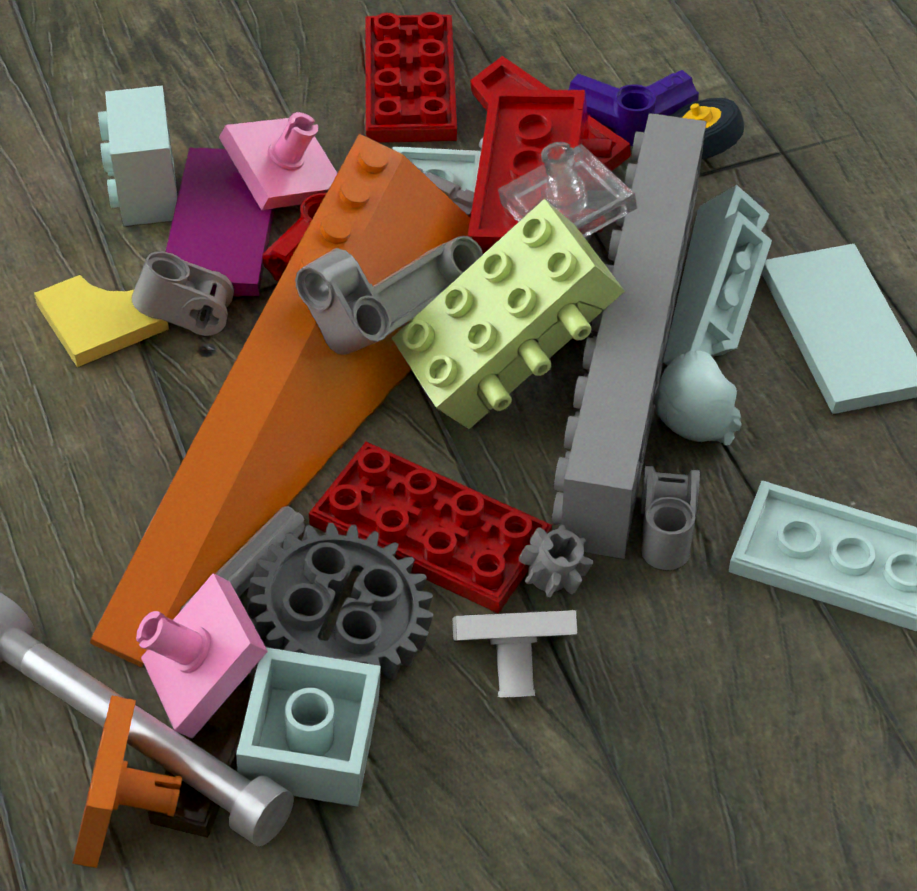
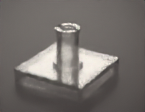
M555 142L548 145L541 152L543 165L498 189L501 204L518 221H521L542 200L546 199L577 227L584 238L638 209L635 193L582 144L575 148H570V144L565 142Z

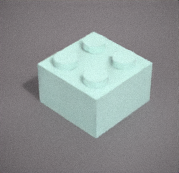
M163 85L106 91L107 111L98 112L102 141L109 140L108 143H100L104 172H108V176H114L115 178L107 180L111 208L120 207L123 226L172 221L178 196Z
M266 647L268 652L258 662L236 753L238 773L250 781L259 776H267L289 790L293 796L358 806L379 702L381 666Z

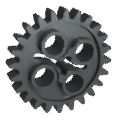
M328 523L325 535L319 536L316 530L308 525L305 528L302 541L289 532L285 534L283 548L271 544L268 548L266 560L258 559L254 577L250 580L247 595L250 598L247 614L249 618L254 619L253 625L259 636L266 637L264 645L267 648L381 666L380 673L382 672L394 680L397 678L401 664L408 667L412 666L417 650L422 651L429 633L428 630L433 619V613L428 610L433 595L423 591L427 577L425 574H411L415 561L413 557L400 560L395 558L399 545L396 542L387 545L385 548L377 546L378 532L374 531L366 540L358 538L356 525H351L346 536L338 534L333 523ZM353 571L361 572L354 583L350 598L348 597L341 608L329 639L326 641L320 640L319 638L327 627L330 612H334L337 608Z

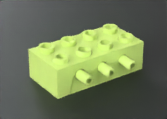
M544 199L396 333L392 340L434 406L470 429L490 412L489 410L493 408L497 411L506 409L512 402L509 394L532 373L536 376L547 373L551 368L549 358L572 338L583 340L591 333L589 323L602 312V309L605 310L622 295L625 290L577 227Z

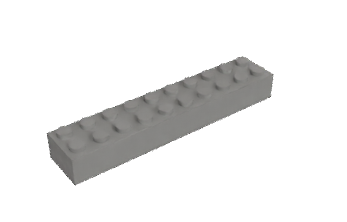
M649 113L645 132L636 131L632 160L638 161V163H628L624 192L628 193L630 197H620L616 225L621 226L622 230L613 229L608 259L615 262L614 265L605 264L625 292L605 310L602 309V312L592 320L591 331L598 332V335L593 336V338H587L583 357V369H588L589 373H585L584 376H578L574 394L573 408H579L580 412L576 411L575 416L568 417L565 431L564 448L571 449V451L566 452L565 458L559 457L554 481V490L563 491V493L557 492L552 524L565 525L566 530L573 532L579 538L584 537L586 542L583 547L584 552L625 559L655 408L654 400L661 378L663 360L697 197L706 121Z

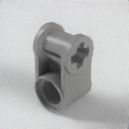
M164 251L153 252L145 260L132 294V303L139 312L148 317L162 319L189 329L196 334L209 336L219 333L225 327L228 317L226 307L232 302L234 288L228 277L220 272L211 271L184 261L171 253ZM212 285L217 287L214 296L210 295ZM202 309L207 310L204 321L200 320Z
M645 466L641 500V514H643L641 552L645 561L654 568L675 570L682 567L689 559L698 506L699 470H691L688 475L655 472L653 466Z

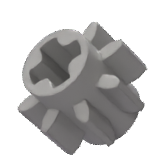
M562 524L558 529L548 534L542 528H537L530 540L531 545H526L519 557L521 563L529 565L528 577L525 582L527 584L533 583L537 588L545 591L547 597H551L554 592L561 590L563 587L567 592L575 593L582 582L581 576H585L593 564V560L583 556V545L586 539L584 537L579 538L573 532L566 530L565 525Z

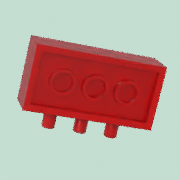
M491 89L467 236L478 243L483 254L544 199L569 219L580 232H603L604 215L602 213L579 212L581 195H606L608 193L607 176L583 175L585 158H611L612 156L611 139H588L589 124L585 90Z

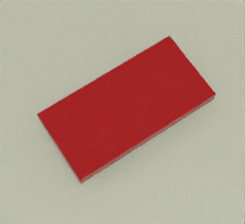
M426 12L421 15L381 13L377 16H365L366 137L378 143L457 141L452 15Z
M367 441L308 513L309 525L325 533L328 523H333L338 534L346 536L351 525H356L358 538L366 540L374 531L378 532L377 546L385 548L387 545L396 542L399 544L395 555L397 560L407 557L415 559L411 573L425 574L426 580L498 614L528 572L529 565L521 563L519 557L525 546L531 545L530 540L534 532L539 527L545 530L547 534L552 531V525Z

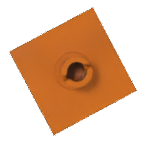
M111 695L73 864L97 868L112 810H117L119 804L174 816L182 777L128 768V761L123 760L136 700Z

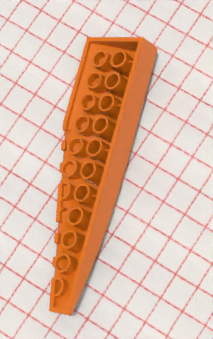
M361 134L357 136L176 472L90 639V644L142 668L144 663L141 657L147 649L139 646L140 643L137 642L136 636L139 625L144 617L153 611L163 613L165 617L173 620L179 614L181 607L202 587L213 573L215 574L282 507L289 506L324 468L326 462L333 454L349 441L369 415H372L395 386H399L409 375L411 368L392 340V337L407 323L388 334L381 341L347 355L337 354L325 342L323 334L308 306L299 296L295 282L297 272L301 268L333 249L339 248L347 251L355 258L369 284L375 285L419 258L425 252L454 238L468 236L470 217L403 154Z

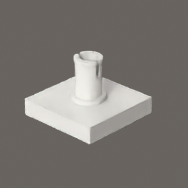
M576 610L464 615L452 618L453 641L490 639L491 645L496 644L499 678L498 697L535 696V690H533L531 643L537 642V637L577 634Z

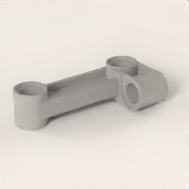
M460 236L425 252L411 263L377 284L372 285L369 284L355 258L347 251L335 248L297 272L295 278L296 289L303 302L308 306L330 349L337 354L347 355L383 340L388 334L413 319L483 255V252L478 243L472 238Z

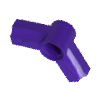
M683 70L672 73L647 87L632 84L623 86L620 89L577 74L570 82L568 89L585 90L588 115L602 125L612 128V131L629 142L630 146H633L636 131L645 132L649 113L670 116L681 107L698 101L699 92L693 84L692 77Z

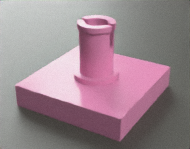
M296 112L289 118L225 125L219 136L220 141L261 210L301 205L311 195L326 193L337 175L335 168L315 137L318 132V125H312L315 120L305 113Z
M214 573L173 620L165 617L163 613L153 611L144 617L139 625L136 636L137 642L140 643L139 646L147 649L141 659L174 731L193 738L268 652L230 581Z

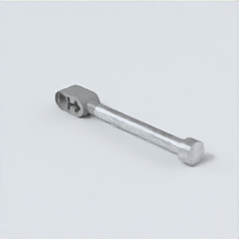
M0 593V663L2 661L7 662L104 727L111 695L123 696L30 636L34 632V626L30 618L13 600ZM135 705L127 744L173 775L181 776L182 781L230 812V828L254 845L263 846L280 832L293 807L294 797L289 790L267 776H259L250 781Z

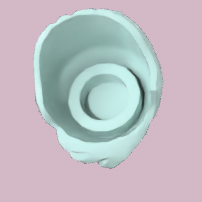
M699 350L694 352L688 351L686 354L676 357L667 366L660 379L654 404L660 419L673 432L692 441H719L724 445H730L735 438L734 432L739 431L742 425L740 410L734 406L737 395L736 387L725 378L710 354Z

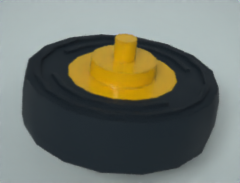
M708 98L695 101L681 107L670 115L706 121L702 160L725 152L735 145L744 133V120L739 107L734 101L726 98Z

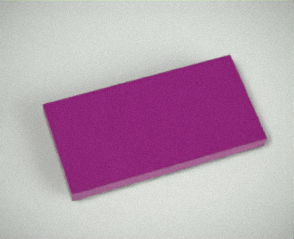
M189 147L165 252L174 254L184 261L227 276L232 282L234 288L233 296L235 297L259 296L264 272L263 253L268 249L275 208L261 210L226 149ZM212 285L210 294H215L216 285Z

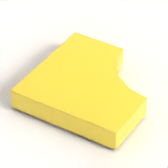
M81 275L34 293L38 308L77 367L169 330L167 321L148 317L134 307L132 303L134 290L107 291L89 284Z

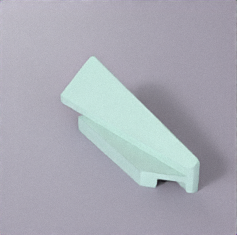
M738 185L702 204L697 211L663 360L666 365H669L676 357L686 354L688 351H704L713 357L724 355L738 346L772 242L761 231L768 220L769 213Z

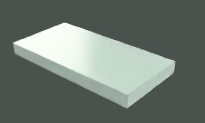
M855 244L772 258L765 261L762 275L832 414L917 398V355Z
M761 481L730 560L728 572L917 631V527Z

